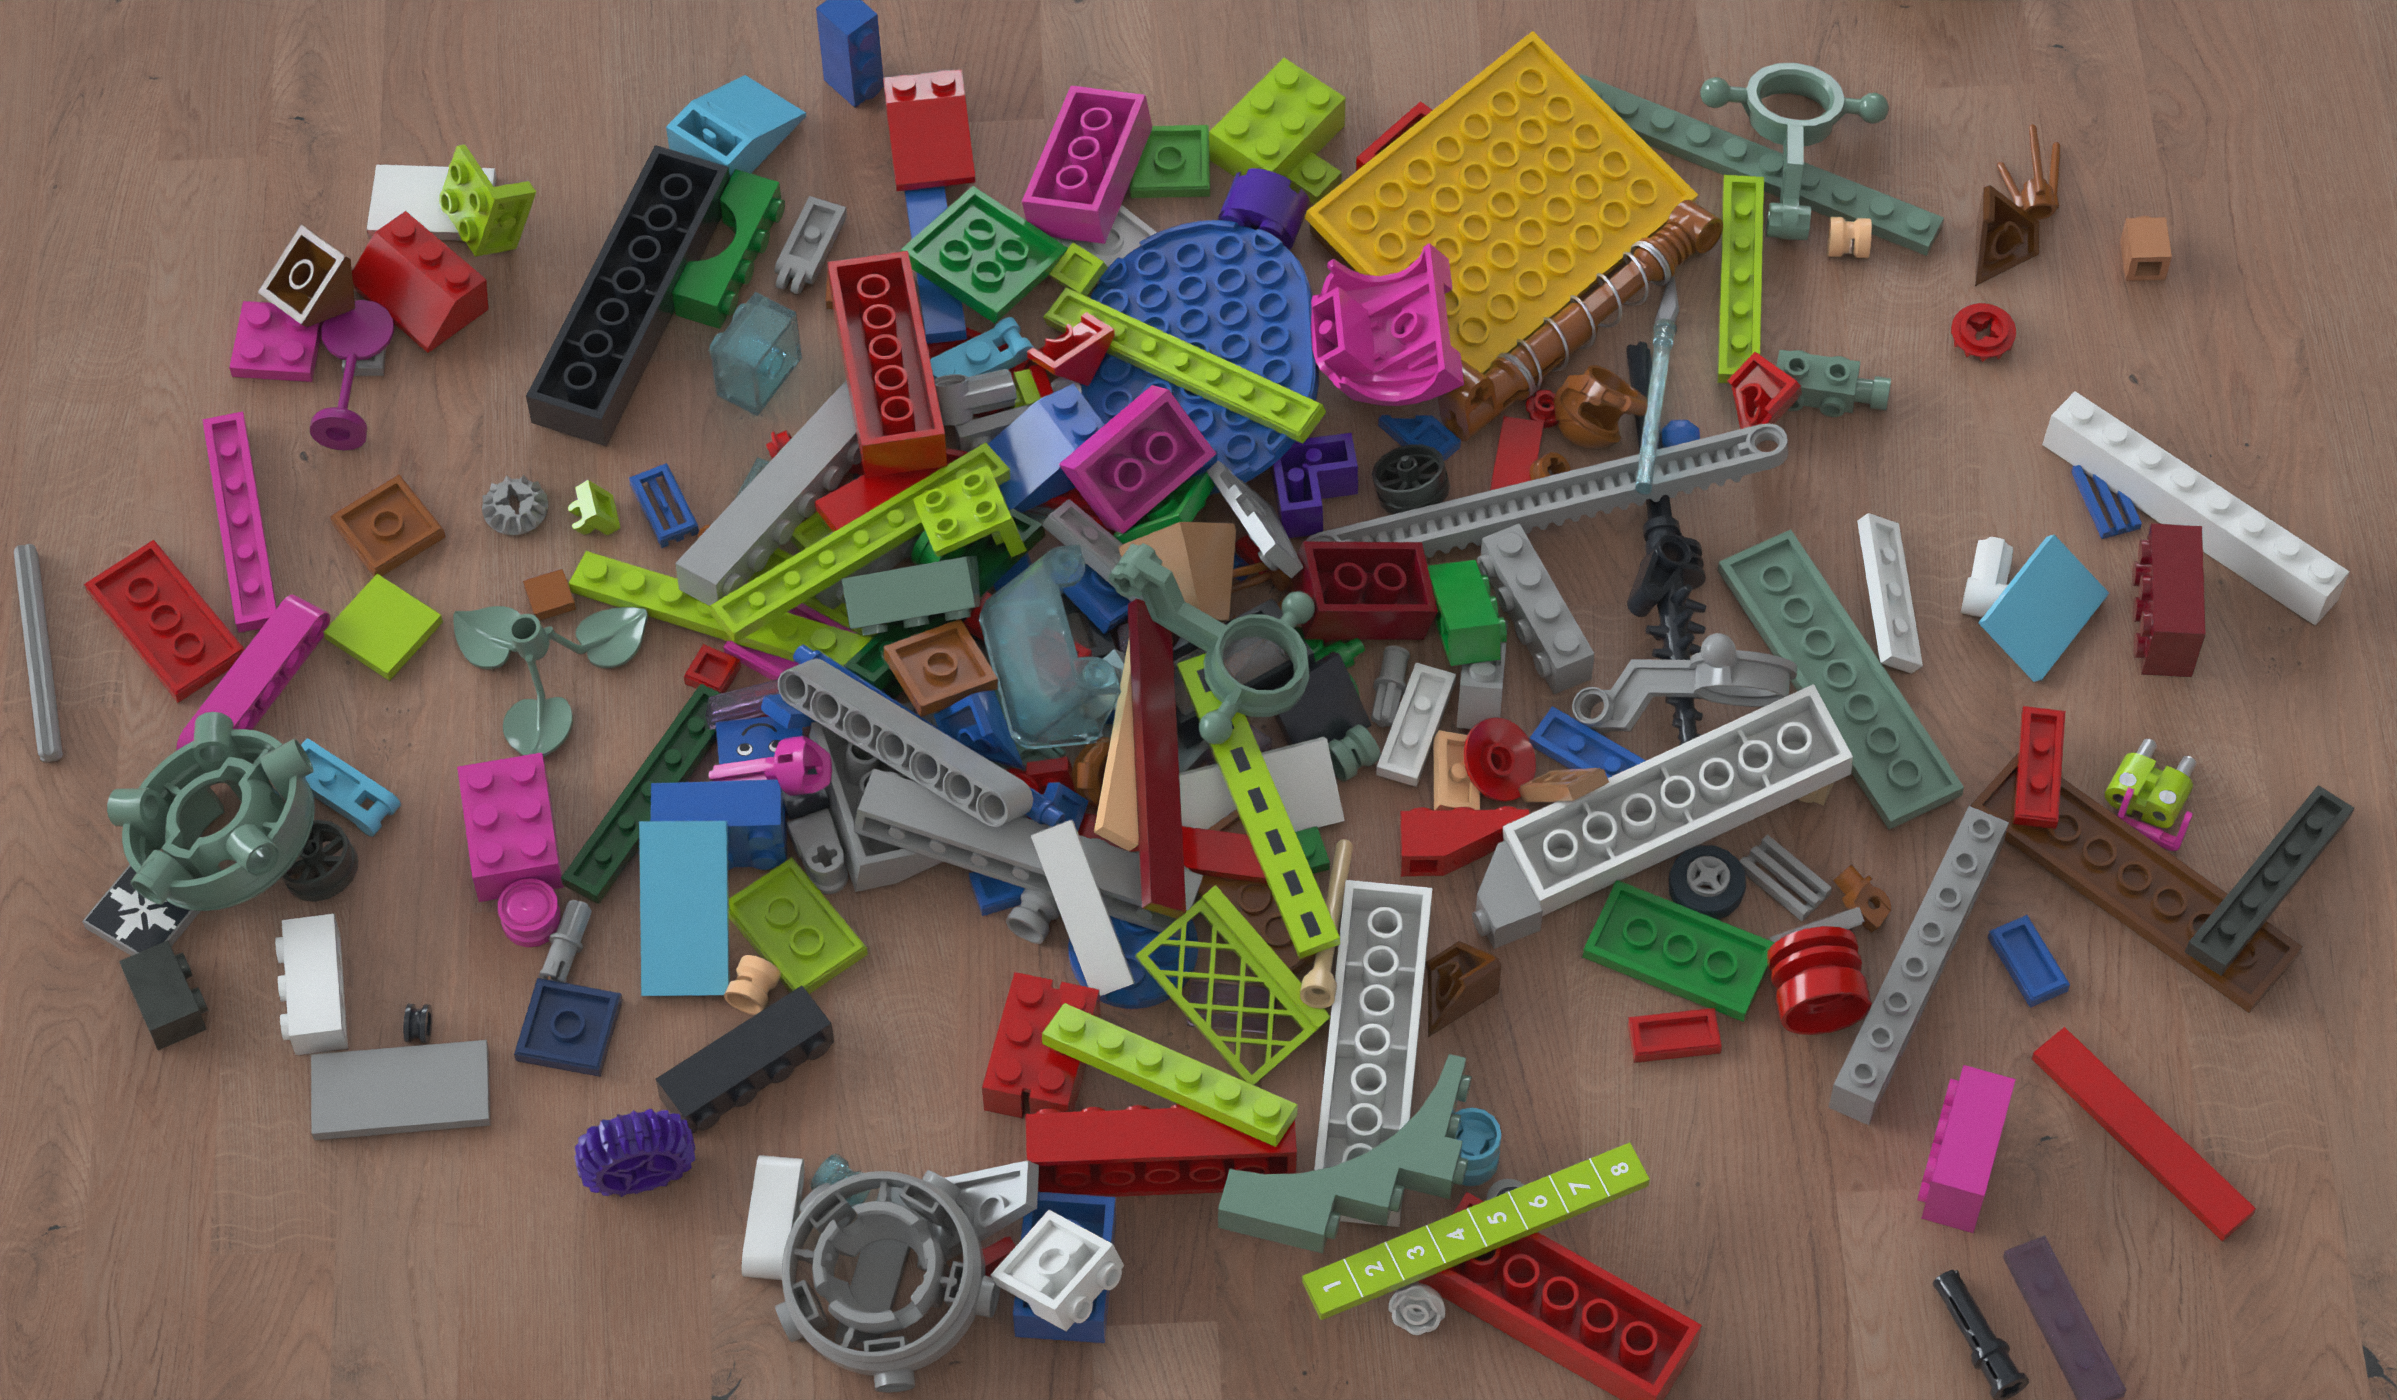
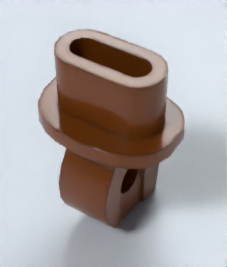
M1851 864L1833 881L1845 894L1841 898L1845 907L1848 909L1860 907L1864 919L1862 925L1872 933L1890 913L1891 902L1883 890L1874 887L1870 883L1873 879L1870 875L1863 878ZM1868 901L1875 905V909L1869 906Z

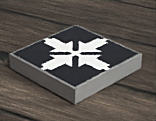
M129 865L82 921L85 929L131 956L167 940L172 947L200 911L183 909L168 901L160 905L146 899L132 887L131 880L136 875V872Z

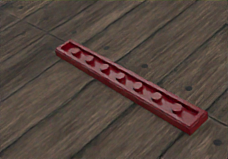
M1136 598L1128 604L1142 908L1178 919L1186 913L1172 631L1154 622L1145 601Z

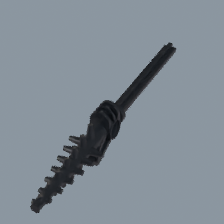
M1640 341L1637 345L1629 344L1626 352L1631 387L1638 390L1649 400L1646 414L1643 416L1635 415L1639 453L1642 454L1662 449L1663 444L1650 349L1647 348V343ZM1662 495L1658 502L1646 499L1648 521L1643 525L1646 556L1640 563L1639 571L1627 600V606L1635 616L1645 617L1657 605L1660 624L1659 626L1648 625L1645 631L1646 634L1654 636L1658 641L1662 639L1664 646L1662 649L1654 648L1652 651L1653 657L1660 660H1690V655L1701 652V646L1692 643L1695 639L1693 634H1704L1706 630L1705 626L1690 621L1694 613H1704L1706 605L1688 598L1692 590L1702 586L1706 579L1705 571L1702 569L1704 567V561L1701 557L1702 547L1697 540L1682 535L1679 521L1672 517L1670 497ZM1666 697L1665 699L1667 704L1675 706L1672 726L1679 729L1678 739L1681 741L1679 746L1701 736V734L1697 733L1696 721H1701L1703 714L1695 709L1694 699H1702L1700 697Z

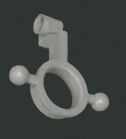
M1715 633L1703 641L1701 652L1692 655L1690 660L1631 659L1611 690H1601L1597 687L1584 688L1575 696L1572 709L1575 717L1594 731L1603 734L1611 731H1631L1653 697H1700L1704 700L1726 705L1765 707L1789 696L1790 681L1797 677L1798 666L1794 662L1779 656L1736 650L1735 644L1730 637L1725 634ZM1604 702L1602 713L1598 717L1591 719L1590 714L1594 705Z

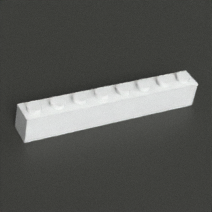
M2076 391L2051 415L2043 446L2073 466L2081 465L2084 473L2091 478L2095 474L2106 482L2111 491L2117 494L2119 490L2131 499L2135 507L2159 523L2202 526L2203 552L2316 626L2338 601L2350 571Z

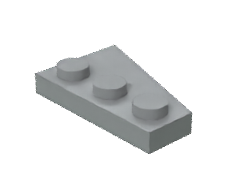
M1218 460L1207 470V473L1248 531L1250 539L1261 550L1258 552V556L1272 571L1275 572L1280 568L1290 578H1293L1303 568V565L1274 508Z
M1027 1160L945 1177V1179L961 1189L955 1202L972 1223L980 1242L1037 1209L1039 1165ZM947 1214L941 1226L923 1218L927 1222L933 1238L940 1242L945 1262L963 1252L958 1230L949 1214ZM918 1257L917 1268L922 1269V1264Z

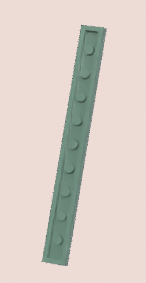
M1579 75L1649 146L1722 175L1764 177V191L1780 197L1783 178V153L1586 75ZM1804 162L1799 205L1811 206L1812 211L1827 217H1843L1845 221L1854 222L1858 218H1871V234L1925 256L1928 255L1942 228L1944 217Z

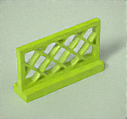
M1216 885L1205 893L1184 915L1174 921L1135 955L1136 959L1239 1077L1252 1085L1261 1080L1331 1018L1324 1008H1313L1303 1003L1300 998L1302 983ZM1199 912L1212 926L1211 943L1185 941L1186 924ZM1181 929L1180 940H1168ZM1217 933L1227 944L1216 943ZM1160 946L1179 947L1178 971L1160 970L1148 956ZM1185 947L1210 949L1209 973L1183 972ZM1216 950L1234 951L1241 959L1239 976L1214 974ZM1246 966L1256 977L1245 976ZM1167 977H1177V989ZM1183 978L1208 980L1207 1004L1189 1003L1183 997ZM1214 980L1239 982L1238 1006L1212 1005ZM1245 983H1259L1265 986L1269 991L1268 1009L1243 1007ZM1276 999L1285 1010L1274 1009V1000ZM1196 1010H1206V1022ZM1212 1011L1237 1013L1236 1037L1217 1036L1211 1029ZM1243 1013L1268 1015L1266 1040L1241 1038ZM1273 1016L1292 1017L1303 1031L1291 1041L1272 1040ZM1224 1043H1235V1053L1233 1054ZM1241 1044L1266 1046L1265 1064L1252 1075L1240 1062ZM1272 1046L1283 1047L1271 1058Z

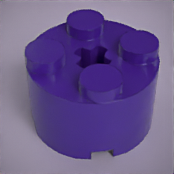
M1251 168L1248 169L1246 175L1241 176V171L1235 175L1219 213L1218 220L1237 222L1239 226L1254 230L1262 229L1278 238L1290 250L1294 245L1310 206V200L1302 189L1297 194L1289 188L1291 180L1272 171Z

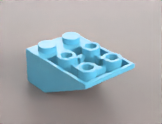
M744 75L692 100L666 126L669 149L729 167L730 178L735 169L752 173L806 117V112Z

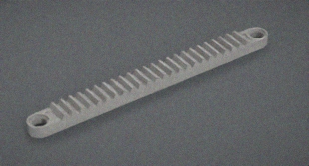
M1770 423L1760 424L1319 532L1310 536L1306 541L1422 542L1424 553L1430 558L1438 550L1446 554L1454 546L1461 550L1466 549L1470 542L1479 546L1482 543L1483 537L1519 523L1525 534H1528L1533 527L1538 526L1541 530H1544L1552 522L1557 526H1561L1565 519L1568 518L1573 522H1577L1581 515L1584 514L1589 518H1593L1598 511L1602 510L1605 514H1610L1613 508L1617 506L1622 510H1626L1629 504L1633 502L1638 506H1642L1646 499L1658 502L1662 495L1675 498L1678 491L1691 494L1695 487L1707 490L1711 483H1716L1720 487L1725 484L1727 479H1732L1735 483L1740 482L1744 475L1772 469L1786 461L1789 454L1787 434L1778 425ZM1765 440L1774 441L1779 445L1771 452H1762L1756 448L1760 442Z

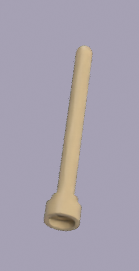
M1342 839L1336 844L1326 898V906L1337 932L1343 907L1345 882L1348 879L1353 845L1347 839ZM1335 947L1316 953L1314 969L1304 976L1302 980L1300 998L1303 1003L1310 1007L1327 1008L1335 1001L1337 982L1331 973Z

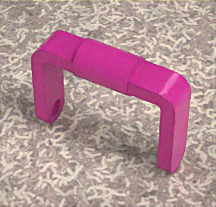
M2128 787L2117 816L2160 847L2170 851H2177L2184 840L2193 813L2186 812L2177 837L2164 832V830L2126 816L2135 790Z

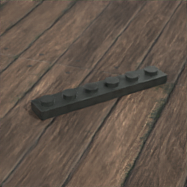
M2318 785L2188 942L2184 952L2222 976L2350 819L2354 807Z

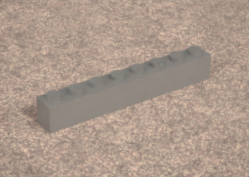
M847 380L675 563L679 590L710 606L744 586L755 572H759L765 567L770 555L780 545H784L789 541L794 529L804 518H809L816 511L815 501L826 496L829 491H834L840 485L843 476L852 465H857L862 461Z
M873 768L857 809L854 833L1054 897L1031 838L1032 834L1050 828L1048 825H1041L1023 815L1000 827H991L919 783L905 779L902 775L895 772H884ZM1079 835L1109 916L1161 933L1177 920V918L1142 908L1139 852H1129L1111 846L1104 840L1097 838L1089 839ZM1184 867L1187 911L1195 903L1203 875L1194 873ZM1181 929L1173 937L1180 938Z

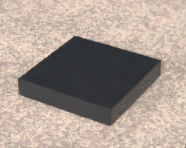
M1334 651L1309 666L1310 678L1302 698L1289 711L1274 715L1288 746L1325 737L1329 743L1334 739L1341 740L1345 738L1346 732L1357 724L1364 726L1366 729L1372 726L1341 655ZM1293 677L1272 690L1284 687Z

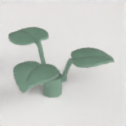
M492 606L473 611H455L453 616L457 643L465 658L475 667L481 669L499 668L507 662L511 651L518 652L527 662L537 693V700L523 699L515 703L504 717L503 732L509 745L522 756L542 753L543 757L554 752L565 742L573 725L572 709L566 699L552 697L545 700V692L536 666V660L546 655L550 645L549 640L552 639L577 654L587 652L590 662L596 667L615 668L626 664L636 655L642 644L648 621L647 611L642 608L620 607L596 612L585 618L576 628V637L581 644L577 645L555 633L551 626L543 629L536 616L532 614L520 615L518 611L505 606Z

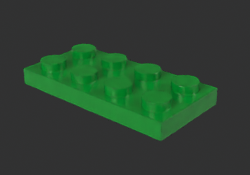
M1616 880L1583 949L1582 958L1707 1008H1715V1011L1744 1022L1769 968L1767 952L1775 942Z

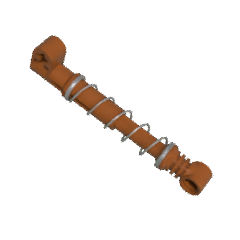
M1690 199L1682 201L1674 208L1667 224L1651 238H1642L1631 246L1630 253L1623 252L1626 266L1610 279L1598 273L1596 277L1600 287L1583 301L1579 297L1571 295V304L1552 319L1544 317V326L1526 341L1518 339V347L1510 354L1500 353L1491 362V369L1486 374L1481 373L1461 359L1464 385L1437 397L1440 416L1445 427L1461 441L1467 442L1512 403L1529 398L1540 389L1542 379L1551 371H1561L1567 366L1569 356L1577 349H1588L1593 345L1598 331L1597 325L1607 328L1614 327L1621 320L1623 304L1635 306L1645 302L1648 296L1649 282L1664 286L1675 275V268L1697 251L1702 254L1711 250L1721 237L1723 231L1722 220ZM1626 255H1628L1632 259L1631 262H1629ZM1600 277H1602L1606 281L1604 284L1601 281ZM1645 287L1644 297L1640 301L1628 302L1631 297ZM1619 308V315L1616 321L1611 324L1601 323ZM1564 361V364L1556 368L1559 364H1561Z

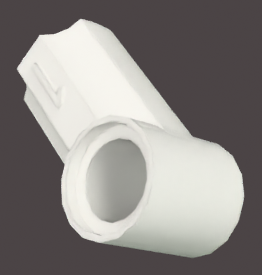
M1989 537L1985 540H1978L1971 577H1968L1961 608L1962 614L1983 617L2008 586L2007 579L2010 573L2013 547L2008 545L2004 539Z

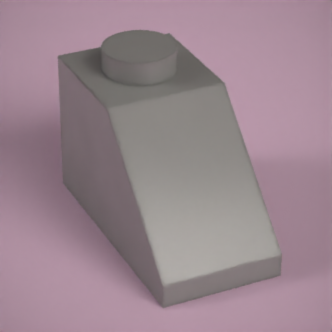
M1506 841L1498 843L1477 893L1476 911L1472 913L1473 922L1478 933L1482 937L1487 935L1493 949L1541 931L1543 910Z

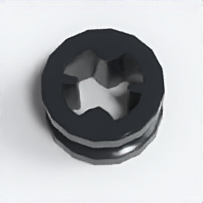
M407 1004L403 1022L405 1042L412 1043L413 1039L419 1038L421 1043H429L433 1019L431 1005L424 1004L421 1009H417L415 1004Z

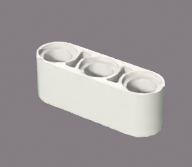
M758 1156L742 1254L743 1277L782 1280L784 1248L788 1235L799 1217L805 1173L804 1159Z

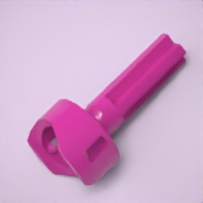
M808 737L785 738L778 743L774 757L714 765L713 770L709 771V779L712 781L777 779L782 790L788 795L811 794L824 789L830 784L832 760L830 753ZM809 769H816L818 774L808 775L807 771Z

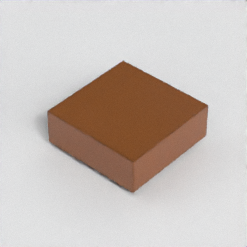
M563 569L523 581L532 612L539 621L576 610Z

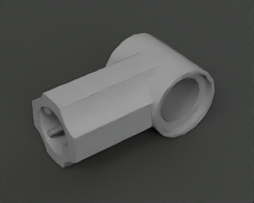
M1007 369L971 377L961 374H950L934 379L943 425L966 423L973 418V414L1015 406V399H1017L1016 388L1011 372Z

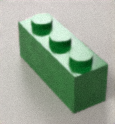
M1476 560L1427 565L1438 609L1434 622L1450 666L1501 660L1500 643L1507 642L1506 624L1503 617L1499 618L1496 597L1490 596L1488 576L1481 575Z

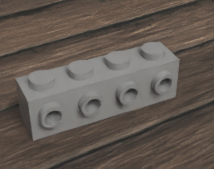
M1520 523L1483 537L1481 556L1477 557L1479 569L1482 575L1488 576L1496 592L1500 607L1510 616L1520 642L1527 646L1533 657L1538 674L1545 678L1553 694L1591 680L1594 652Z

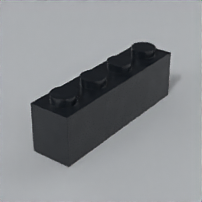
M800 986L657 1077L655 1080L659 1098L671 1114H680L681 1119L687 1120L692 1134L698 1130H707L719 1121L721 1115L735 1106L742 1107L750 1103L757 1093L769 1084L780 1083L787 1079L797 1066L808 1059L815 1060L823 1056L834 1043L832 1023L805 988Z

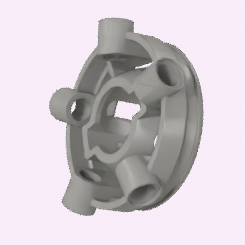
M930 1170L926 1171L922 1179L898 1172L874 1171L850 1176L833 1185L824 1183L810 1192L799 1207L801 1213L795 1221L786 1241L782 1259V1284L785 1302L775 1306L781 1325L790 1342L804 1337L822 1356L839 1367L855 1373L874 1376L875 1391L891 1393L913 1389L915 1387L914 1371L933 1363L949 1352L968 1331L976 1315L992 1318L998 1305L1000 1287L996 1285L992 1277L985 1276L984 1254L978 1235L968 1217L955 1202L961 1189ZM892 1187L903 1188L899 1196L906 1206L892 1202ZM880 1188L879 1201L857 1204L852 1208L845 1200L860 1192ZM857 1213L858 1218L853 1223H851L854 1220ZM947 1214L951 1216L961 1239L963 1263L953 1261L950 1271V1267L944 1261L940 1242L933 1238L928 1224L923 1218L941 1226ZM813 1227H815L821 1234L815 1250H803L802 1248ZM897 1240L905 1243L916 1252L921 1261L923 1271L927 1272L924 1274L922 1285H919L910 1296L912 1301L906 1307L895 1312L888 1310L875 1313L858 1304L851 1293L848 1282L834 1277V1270L839 1255L856 1257L861 1250L876 1241ZM798 1260L812 1264L816 1292L829 1302L828 1311L833 1317L849 1328L844 1335L841 1346L817 1332L829 1326V1323L812 1287L805 1280L796 1283ZM943 1302L949 1307L948 1312L932 1330L912 1343L905 1336L864 1341V1351L854 1350L858 1344L861 1332L885 1334L899 1331L917 1322L928 1312L930 1307L941 1309Z

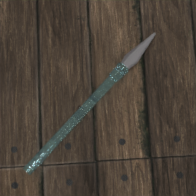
M1675 276L1666 285L1653 326L1654 354L1647 398L1648 409L1645 414L1635 486L1636 491L1643 495L1649 494L1652 491L1670 350L1677 332L1675 322L1679 312Z

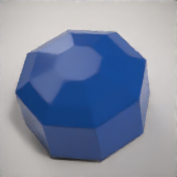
M1671 420L1661 430L1663 448L1699 440V428L1689 420Z

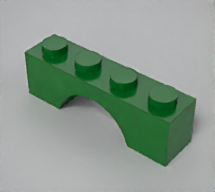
M737 169L734 170L720 198L723 223L735 233L732 243L725 251L713 258L702 261H688L672 292L676 316L721 329L727 315L732 316L739 300L738 293L743 284L747 285L750 282L754 272V261L758 253L763 254L770 238L769 231L774 222H780L785 210V200L781 199L779 182Z

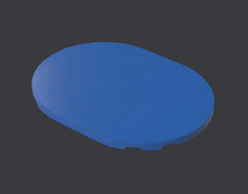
M1206 220L1181 224L1157 232L1140 241L1138 248L1130 252L1123 259L1118 257L1099 279L1100 283L1092 293L1091 299L1316 401L1319 387V367L1314 358L1311 339V300L1313 292L1300 261L1283 245L1282 241L1262 229L1254 230L1239 226L1237 222L1224 220ZM1108 353L1105 354L1090 385L1080 384L1083 397L1104 424H1107L1151 385L1169 389L1216 452L1215 456L1190 477L1207 472L1219 460L1238 479L1245 483L1277 462L1296 441L1283 433L1276 432L1272 428L1263 426L1250 420L1248 417L1237 414L1226 407H1222ZM1216 484L1209 495L1221 493Z

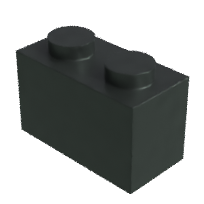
M168 940L119 961L157 1050L207 1030L201 1016L202 1013L209 1011L199 987L190 990L186 979L193 975L183 952L174 955Z

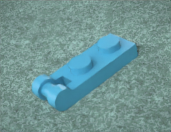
M1007 317L999 321L993 329L931 358L933 377L935 379L950 374H961L971 377L1003 369L1008 370L1028 360L1027 351L1033 345L1028 338H1022L1019 334L1021 329L1015 319ZM1007 343L1008 349L1000 352L997 347Z
M307 738L301 744L314 770L313 773L305 776L312 790L313 797L355 823L368 836L373 837L382 827L381 821L387 814L393 815L401 806L400 801L393 793ZM366 798L374 802L368 811L360 806Z

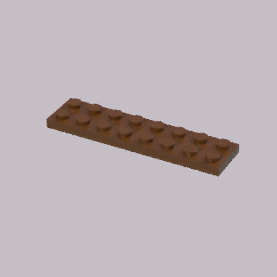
M2018 753L1970 805L1975 809L2009 822L2005 835L2007 842L2248 1013L2255 1008L2300 955L2303 946L2267 921L2222 976L2186 954L2184 951L2188 942L2228 894L2062 777L2059 819L2056 829L2013 824Z

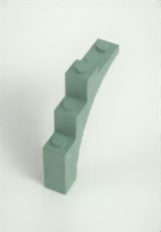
M1449 1054L1437 1085L1421 1109L1395 1135L1363 1155L1333 1167L1296 1174H1259L1230 1169L1218 1207V1228L1323 1254L1327 1238L1333 1240L1336 1238L1341 1215L1387 1226L1391 1211L1399 1213L1405 1189L1450 1199L1454 1184H1463L1468 1165V1159L1461 1158L1462 1141L1456 1139L1461 1115L1455 1114L1458 1101H1467L1472 1076L1465 1075L1466 1058Z

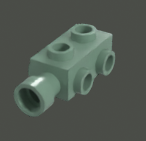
M1779 350L1777 365H1775L1801 385L1802 395L1788 409L1789 411L1801 410L1803 406L1820 408L1821 413L1829 417H1839L1844 412L1853 413L1854 402L1870 404L1872 409L1886 411L1891 378L1875 376L1874 380L1859 378L1860 361L1849 360L1842 356L1826 357L1813 355L1802 350Z

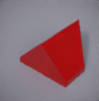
M1086 312L1081 315V322L1073 328L1070 324H1067L1066 332L1055 339L1046 338L1045 345L1038 350L1033 347L1027 351V358L1056 376L1089 386L1115 336V331L1109 325Z
M1754 352L1727 380L1732 387L1740 429L1760 424H1775L1802 395L1801 385L1795 379L1757 352Z

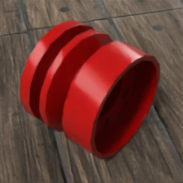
M1834 926L1807 928L1786 935L1769 948L1767 962L1769 969L1772 971V984L1778 989L1776 1002L1781 1024L1787 1031L1802 1035L1831 1033L1854 1025L1864 1019L1869 1013L1872 1005L1866 977L1860 972L1862 959L1858 954L1857 938L1850 930Z

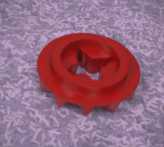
M1977 303L1964 307L1955 315L1950 334H1952L1954 339V347H1960L1964 350L1966 358L1974 355L1980 357L1981 361L1984 362L1988 357H1995L1999 360L2004 352L2007 350L2011 351L2016 338V326L2011 316L2003 309L1992 304ZM1991 325L1990 335L1983 337L1982 340H1976L1977 331L1981 332L1984 328L1987 329Z

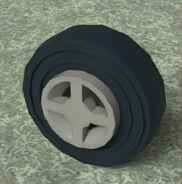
M1699 845L1685 850L1674 861L1668 878L1669 894L1674 903L1717 920L1729 916L1739 907L1746 890L1745 871L1739 860L1728 850L1714 845ZM1703 884L1710 885L1712 889L1701 888L1700 886Z

